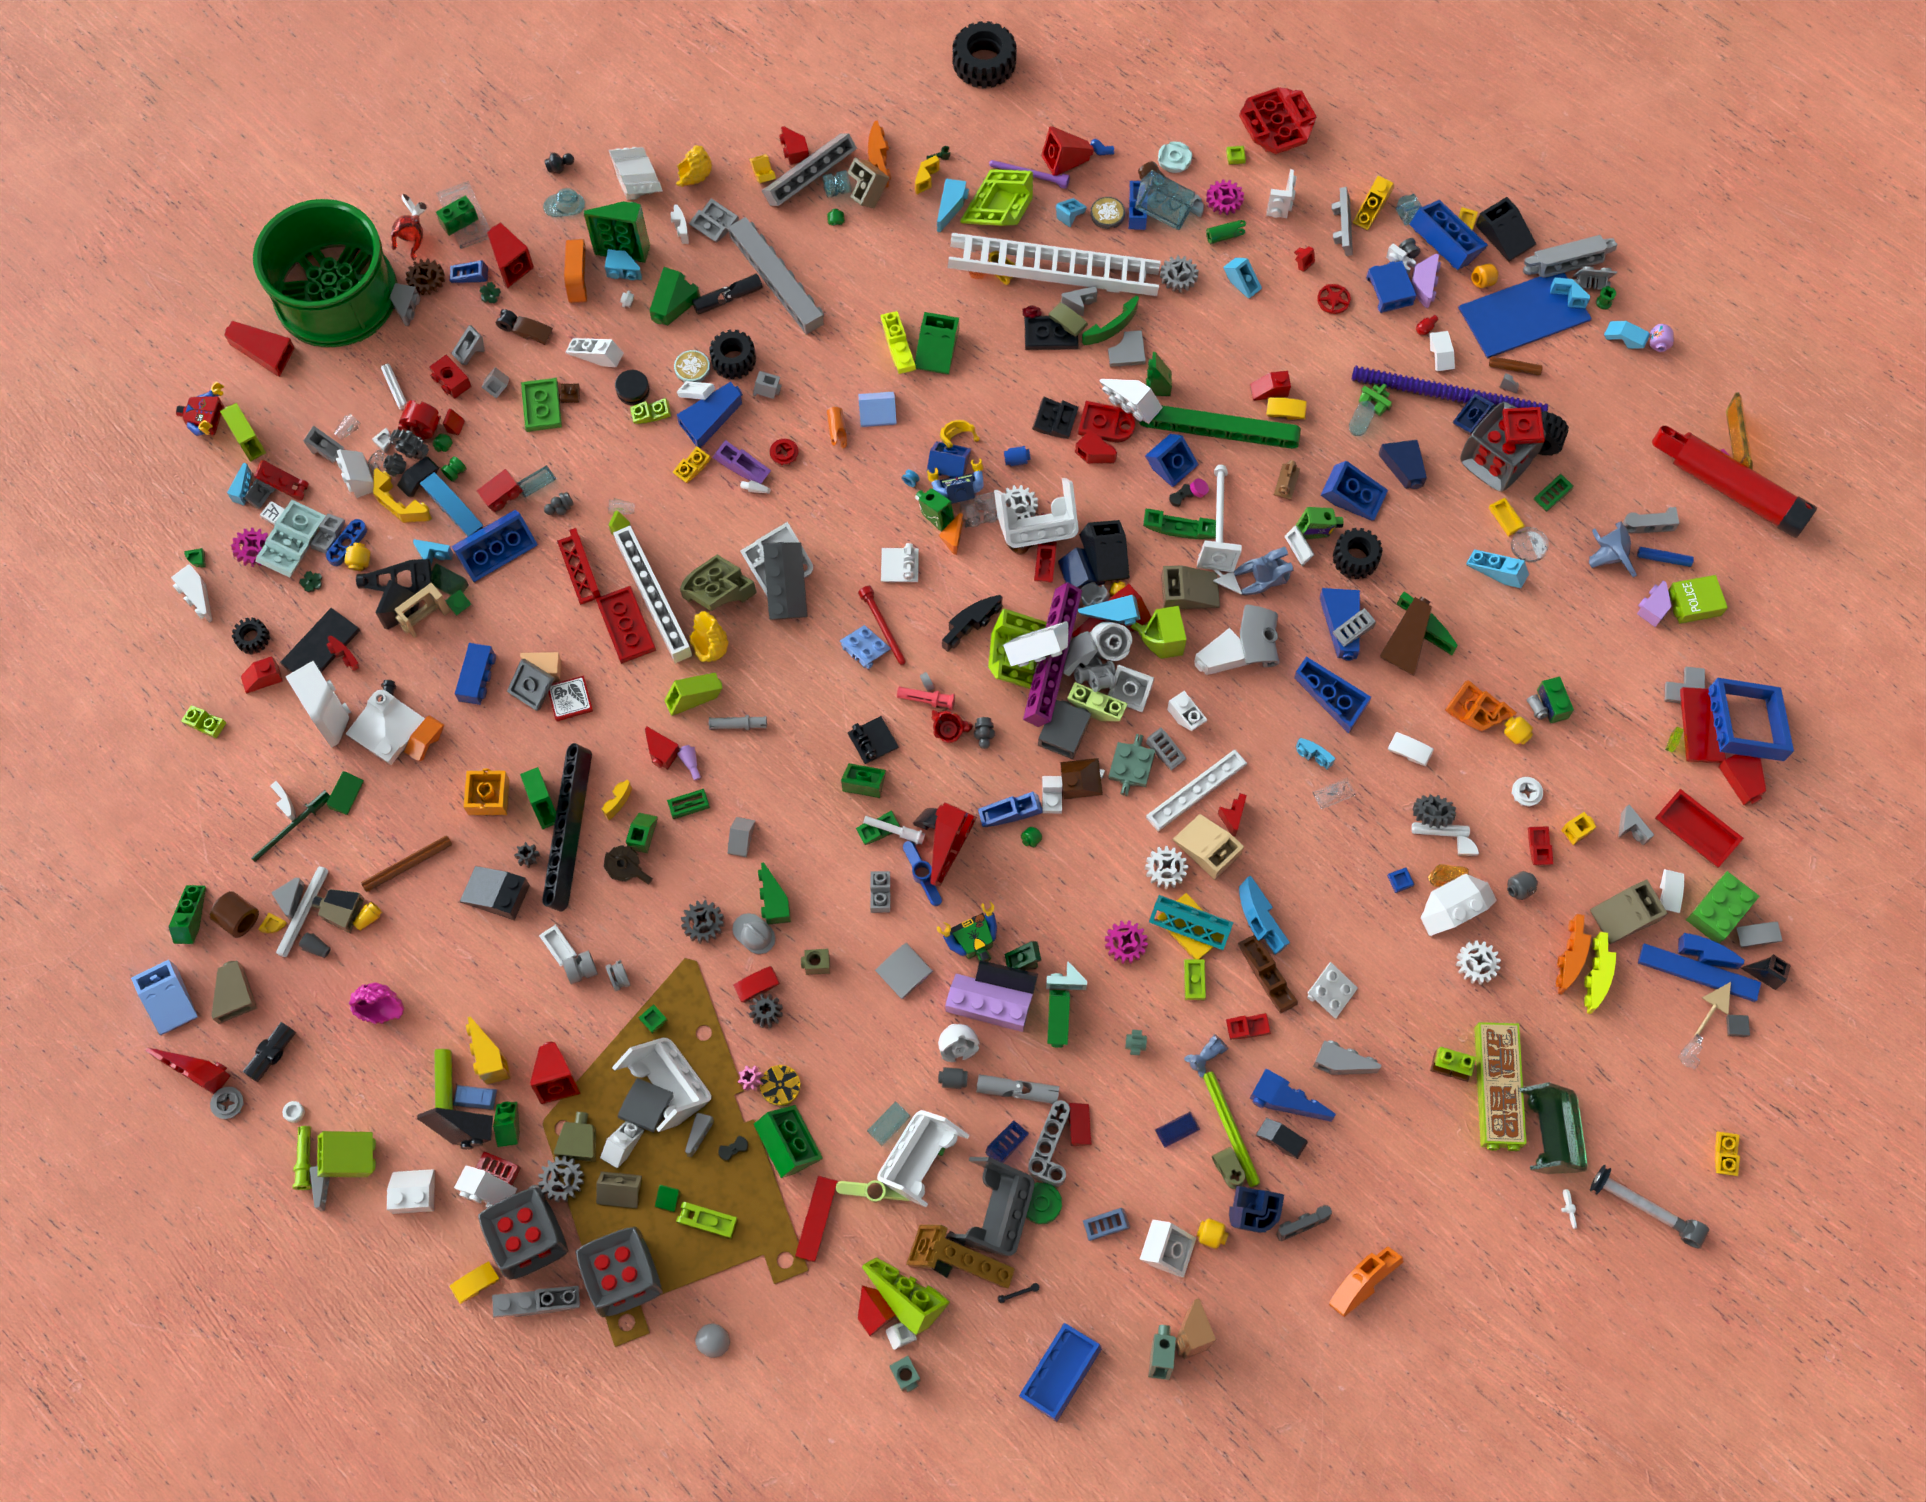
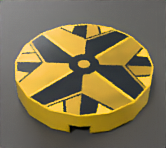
M777 1065L765 1071L764 1076L761 1077V1082L763 1083V1085H760L761 1093L770 1104L784 1106L797 1098L801 1084L799 1076L794 1069L785 1065Z

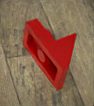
M1239 793L1238 799H1233L1231 809L1219 807L1218 810L1219 817L1230 834L1235 837L1247 795Z

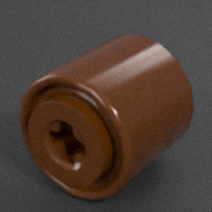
M229 891L218 898L210 911V919L235 938L245 935L254 926L259 916V910L234 891Z

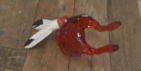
M403 194L402 200L412 213V216L403 215L394 221L391 232V248L393 250L397 248V237L405 241H415L410 253L412 260H415V252L419 249L423 240V228L419 215L426 210L427 206L423 202H419L415 206L412 200L406 194Z

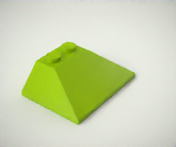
M990 169L960 222L999 226L1018 225L1033 199V172Z
M1007 609L1001 611L991 633L988 665L996 679L1031 689L1037 662L1031 660L1028 665L1019 667L1018 664L1011 666L1003 645L1018 636L1046 628L1047 622Z

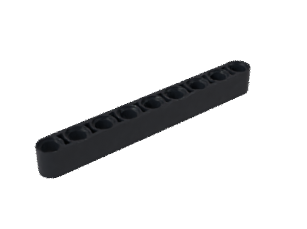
M572 743L566 751L542 898L543 905L560 912L564 911L569 904L592 759L591 750L576 743Z

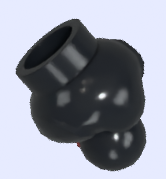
M553 152L548 159L544 160L545 166L549 173H561L564 170V164L571 165L574 163V156L566 153L561 158L559 154Z

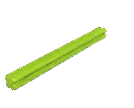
M1212 1071L1205 1073L1203 1076L1238 1161L1245 1173L1249 1187L1258 1186L1260 1180L1215 1074Z

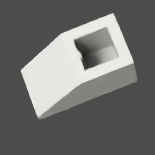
M1185 691L1169 700L1167 708L1169 713L1178 724L1190 731H1193L1207 721V718Z
M625 1121L606 1140L600 1158L618 1168L629 1157L644 1130L637 1125Z

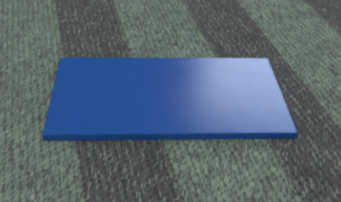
M1565 273L1545 278L1539 276L1458 306L1487 358L1591 321L1592 318L1585 308L1568 307V295L1550 293V287L1555 277L1568 279Z

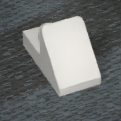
M1042 776L1043 813L1062 814V776Z

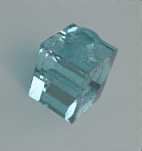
M1415 194L1405 195L1398 200L1396 211L1404 225H1408L1422 206Z

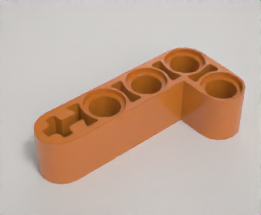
M584 239L566 240L564 282L569 303L587 302L585 285L586 247Z

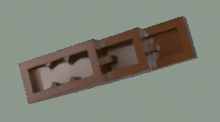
M1252 935L1239 942L1238 946L1280 1014L1298 1005L1297 999L1287 987L1286 980L1276 968V962L1263 944L1257 940L1256 936Z

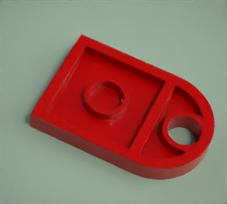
M1086 401L1078 435L1084 436L1091 430L1095 434H1099L1105 441L1124 442L1134 433L1135 419L1130 412L1128 414L1122 408ZM1128 424L1131 428L1124 430L1121 428V425Z

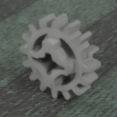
M1177 255L1176 259L1170 257V260H1165L1164 265L1161 266L1160 278H1162V284L1167 283L1166 288L1172 287L1173 292L1176 289L1182 292L1183 288L1188 291L1189 286L1194 287L1195 282H1197L1199 272L1196 269L1197 265L1192 264V259L1187 261L1186 256L1183 259H1180L1179 255Z
M556 1156L554 1163L548 1160L549 1166H542L544 1174L538 1175L539 1178L543 1179V1181L538 1183L540 1187H544L542 1192L544 1194L548 1193L547 1198L550 1200L555 1196L556 1202H559L561 1198L567 1202L569 1195L575 1198L574 1192H581L578 1185L584 1184V1181L580 1179V1177L584 1176V1173L578 1171L581 1166L579 1164L574 1165V1159L568 1162L566 1156H563L562 1161ZM567 1166L565 1169H559L558 1167ZM552 1172L551 1179L548 1181L549 1175ZM557 1173H559L560 1176L562 1175L566 1185L559 1181V1176L557 1175ZM575 1177L574 1183L571 1186V1180ZM557 1189L565 1190L564 1192H555Z

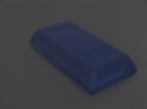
M1190 1111L1155 1129V1132L1164 1148L1199 1131L1200 1127Z

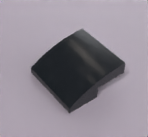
M1044 396L1032 430L1068 439L1079 407L1063 400L1059 403Z

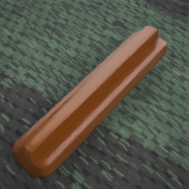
M1493 356L1489 360V366L1533 375H1541L1543 370L1542 365Z

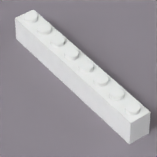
M631 526L614 532L619 550L674 663L676 664L691 657L690 646Z

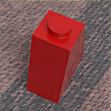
M1735 754L1725 759L1719 765V769L1743 805L1750 802L1753 805L1763 799L1761 796L1766 792L1761 758Z

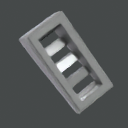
M1364 608L1334 630L1333 635L1345 647L1373 629L1376 621ZM1356 622H1357L1358 625L1361 627V629H1359V628L1356 626V624H1355ZM1348 627H1351L1355 633L1353 634ZM1342 631L1349 636L1348 639L1342 634Z
M1159 728L1147 738L1146 744L1155 750V754L1171 771L1186 760V757L1162 728ZM1164 743H1166L1167 746H1165L1163 749H1160V747ZM1171 749L1172 752L1166 756L1165 753ZM1174 755L1178 756L1175 760L1170 762L1169 759H1171Z
M696 1114L685 1149L688 1157L694 1155L714 1122L712 1116Z
M317 1166L310 1167L314 1207L320 1212L325 1211L330 1177H317Z

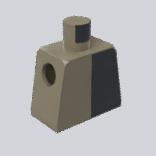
M329 889L325 898L320 896L314 897L312 907L320 909L318 915L322 920L347 933H351L354 926L352 922L358 916L365 899L358 892Z

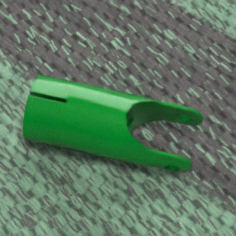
M1239 220L1207 228L1206 236L1209 244L1244 235L1245 230L1241 227H1244L1246 222Z

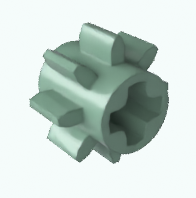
M1132 1029V1034H1126L1125 1049H1130V1055H1140L1141 1051H1146L1147 1036L1142 1035V1030Z

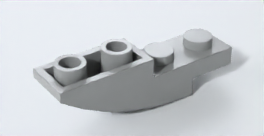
M579 1286L492 1295L493 1318L529 1316L580 1308Z

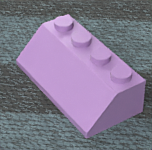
M956 973L947 997L945 1012L1023 1032L1033 994L975 981L976 978Z

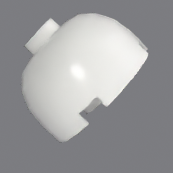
M951 1024L939 1037V1050L942 1059L947 1062H956L955 1058L962 1056L963 1060H966L979 1050L978 1037L975 1031L967 1025Z

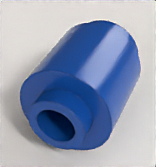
M1025 446L1008 448L1007 451H1004L1006 465L1028 464L1027 460H1031L1030 451L1025 449Z

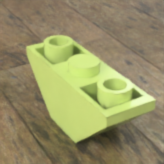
M1076 682L1067 698L1076 708H1085L1091 713L1092 718L1099 721H1120L1128 705L1101 692H1094L1093 689Z

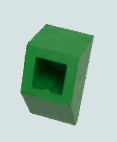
M638 813L630 825L626 839L627 846L632 847L634 851L648 854L658 816Z
M506 1101L496 1106L493 1129L497 1147L518 1144L520 1129L517 1102Z

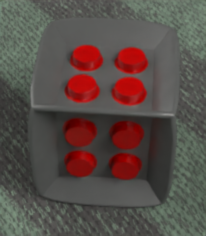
M1507 402L1497 405L1479 423L1472 435L1467 439L1460 456L1462 464L1470 472L1500 492L1509 488L1521 476L1543 445V443L1506 445L1502 411L1507 408H1516Z
M537 1187L514 1194L488 1207L478 1215L479 1223L490 1252L502 1275L509 1280L535 1272L568 1253L567 1244L556 1216L547 1202L544 1193Z
M637 1227L613 1232L591 1241L575 1251L586 1290L596 1313L601 1317L627 1311L663 1293L652 1256L643 1239L642 1232Z

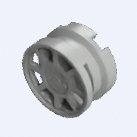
M621 960L616 961L614 965H606V970L615 992L619 991L623 986H631Z

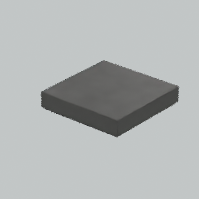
M524 658L521 659L507 692L538 711L543 705L554 677Z

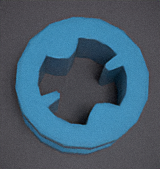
M907 469L901 477L903 482L910 487H915L916 482L920 480L918 474L910 469Z

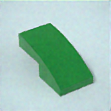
M889 811L877 818V820L901 827L893 811ZM862 824L856 828L864 845L892 834V832L867 824Z

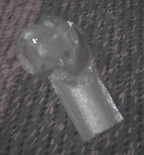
M381 450L375 451L368 461L373 477L374 469L378 468L380 470V465L384 460L385 455Z

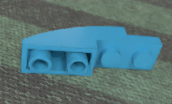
M1249 876L1239 886V895L1244 915L1257 940L1265 939L1276 955L1290 942L1269 913L1273 908L1254 879Z

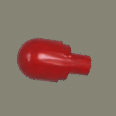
M1433 315L1431 318H1424L1416 326L1417 333L1425 336L1435 327L1434 324L1439 320L1438 317Z

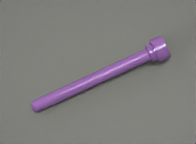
M994 160L989 162L990 167L1001 170L1032 171L1034 178L1055 182L1060 188L1067 189L1070 175L1067 174L1053 176L1052 174Z

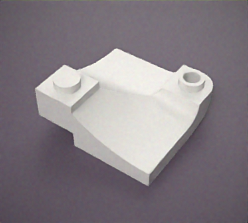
M788 522L740 550L766 596L767 587L763 544L799 542ZM802 547L803 564H806L808 567L804 571V578L812 573L813 564Z
M377 690L369 698L367 706L346 732V735L392 765L401 752L405 750L411 734L425 718L387 691ZM383 696V701L378 702V698Z

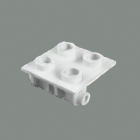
M907 543L904 548H882L881 582H918L919 548H914L911 543Z
M1330 962L1308 991L1307 998L1312 1002L1316 1000L1336 1019L1358 987Z

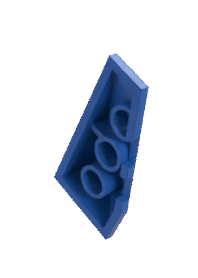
M1267 1068L1250 1097L1253 1103L1260 1108L1266 1107L1272 1110L1330 1122L1336 1115V1113L1317 1100H1308L1305 1092L1301 1089H1292L1288 1086L1289 1081Z

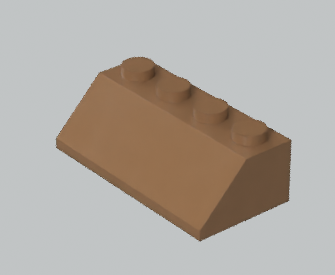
M1199 1298L1195 1299L1188 1309L1176 1337V1351L1184 1359L1207 1351L1216 1341Z

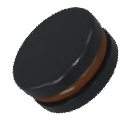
M638 370L624 371L615 381L617 396L621 402L627 405L640 404L649 396L650 388L647 377Z

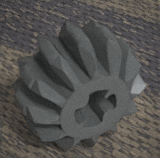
M761 994V1000L759 1001L754 998L753 1002L755 1005L749 1006V1009L752 1011L749 1013V1016L754 1018L753 1023L755 1025L760 1022V1028H764L765 1023H767L769 1028H772L771 1022L778 1024L779 1020L777 1017H783V1013L780 1012L783 1006L778 1004V998L772 1000L771 994L767 996V999ZM766 1008H769V1011H767L766 1014H763L762 1011H765Z

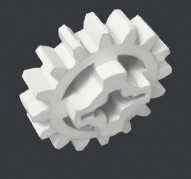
M1013 485V490L1006 488V494L1004 493L1005 504H1008V507L1015 510L1017 519L1036 515L1038 498H1034L1035 492L1029 493V488L1023 490L1022 485H1020L1019 489H1016L1015 485Z
M1165 846V849L1162 851L1158 847L1157 853L1152 851L1151 857H1147L1146 862L1148 864L1145 865V870L1149 871L1146 876H1152L1151 883L1158 882V888L1161 884L1164 885L1165 889L1170 884L1175 888L1176 882L1181 884L1182 878H1185L1187 875L1185 871H1187L1188 865H1183L1187 859H1181L1182 852L1175 853L1176 848L1169 851L1168 846ZM1154 862L1156 863V866L1158 867V869H1157L1156 872L1154 871V867H1153ZM1177 863L1179 865V872L1175 868Z
M1476 940L1473 946L1468 942L1466 948L1462 947L1460 949L1461 953L1456 957L1460 960L1456 963V966L1461 967L1458 971L1459 974L1465 973L1463 979L1471 978L1472 984L1475 980H1478L1479 985L1484 980L1489 983L1491 977L1495 978L1496 972L1501 968L1497 965L1501 962V959L1496 958L1498 951L1492 952L1493 946L1491 945L1487 948L1486 942L1479 945Z

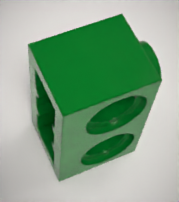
M466 195L436 211L439 223L448 236L479 220L475 207Z

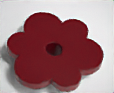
M1034 305L1022 309L1024 317L1035 318L1042 315L1040 308Z

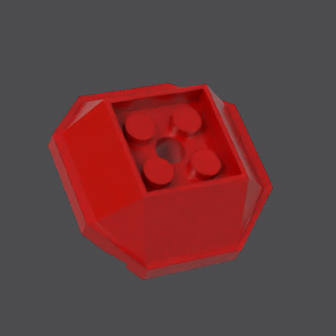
M1280 87L1248 97L1239 114L1253 142L1261 146L1266 152L1274 154L1307 144L1317 118L1302 90L1293 91Z

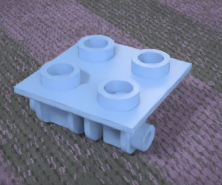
M865 625L840 640L842 649L848 652L852 658L855 657L856 661L859 660V663L868 669L873 666L872 661L891 650L884 641Z

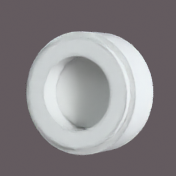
M291 1101L284 1106L282 1114L287 1121L296 1123L304 1117L305 1109L299 1102Z

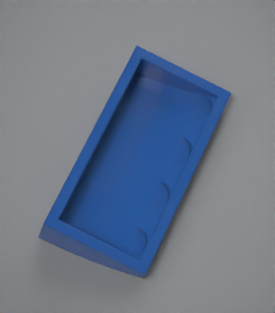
M1064 1323L1019 1397L1058 1422L1101 1352L1102 1347L1097 1342Z

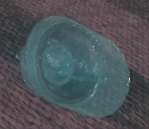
M563 188L557 194L551 195L546 199L543 209L551 217L575 215L582 212L585 207V201L573 189Z

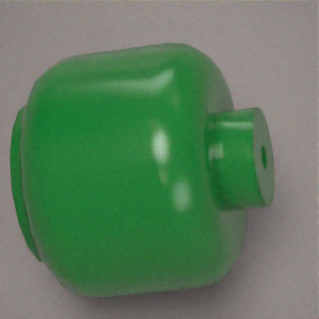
M832 209L827 214L828 224L831 226L842 225L845 222L844 213L838 209Z
M443 433L437 435L432 442L437 452H447L453 444L452 439Z
M1028 827L1021 834L1022 843L1025 846L1036 847L1042 840L1041 832L1035 827Z

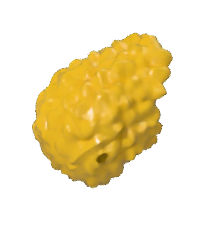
M693 146V149L685 154L686 157L677 165L679 169L677 174L680 179L676 182L678 186L684 187L694 185L695 183L698 184L704 181L705 177L709 176L712 170V161L702 146Z
M701 611L695 615L693 620L694 631L689 636V642L694 647L698 660L701 662L717 661L727 652L726 649L729 644L727 634L714 616L710 615L709 612Z

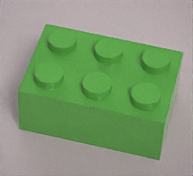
M1726 871L1692 911L1686 921L1709 939L1720 944L1760 896Z

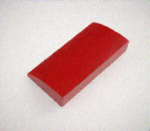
M1679 789L1655 817L1657 821L1717 868L1721 866L1744 839L1682 789Z

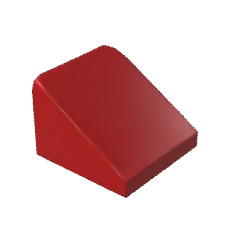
M449 408L443 421L447 433L460 435L465 420Z

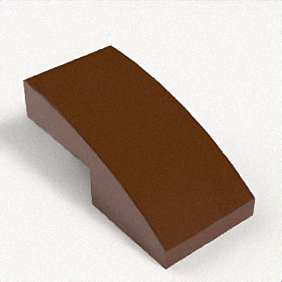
M518 316L511 332L527 340L531 338L545 345L553 328L536 320Z

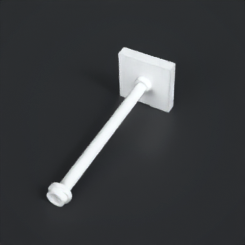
M1217 465L1214 469V475L1217 476L1216 542L1204 541L1197 561V568L1234 572L1242 551V545L1223 543L1224 477L1228 474V470L1224 465Z

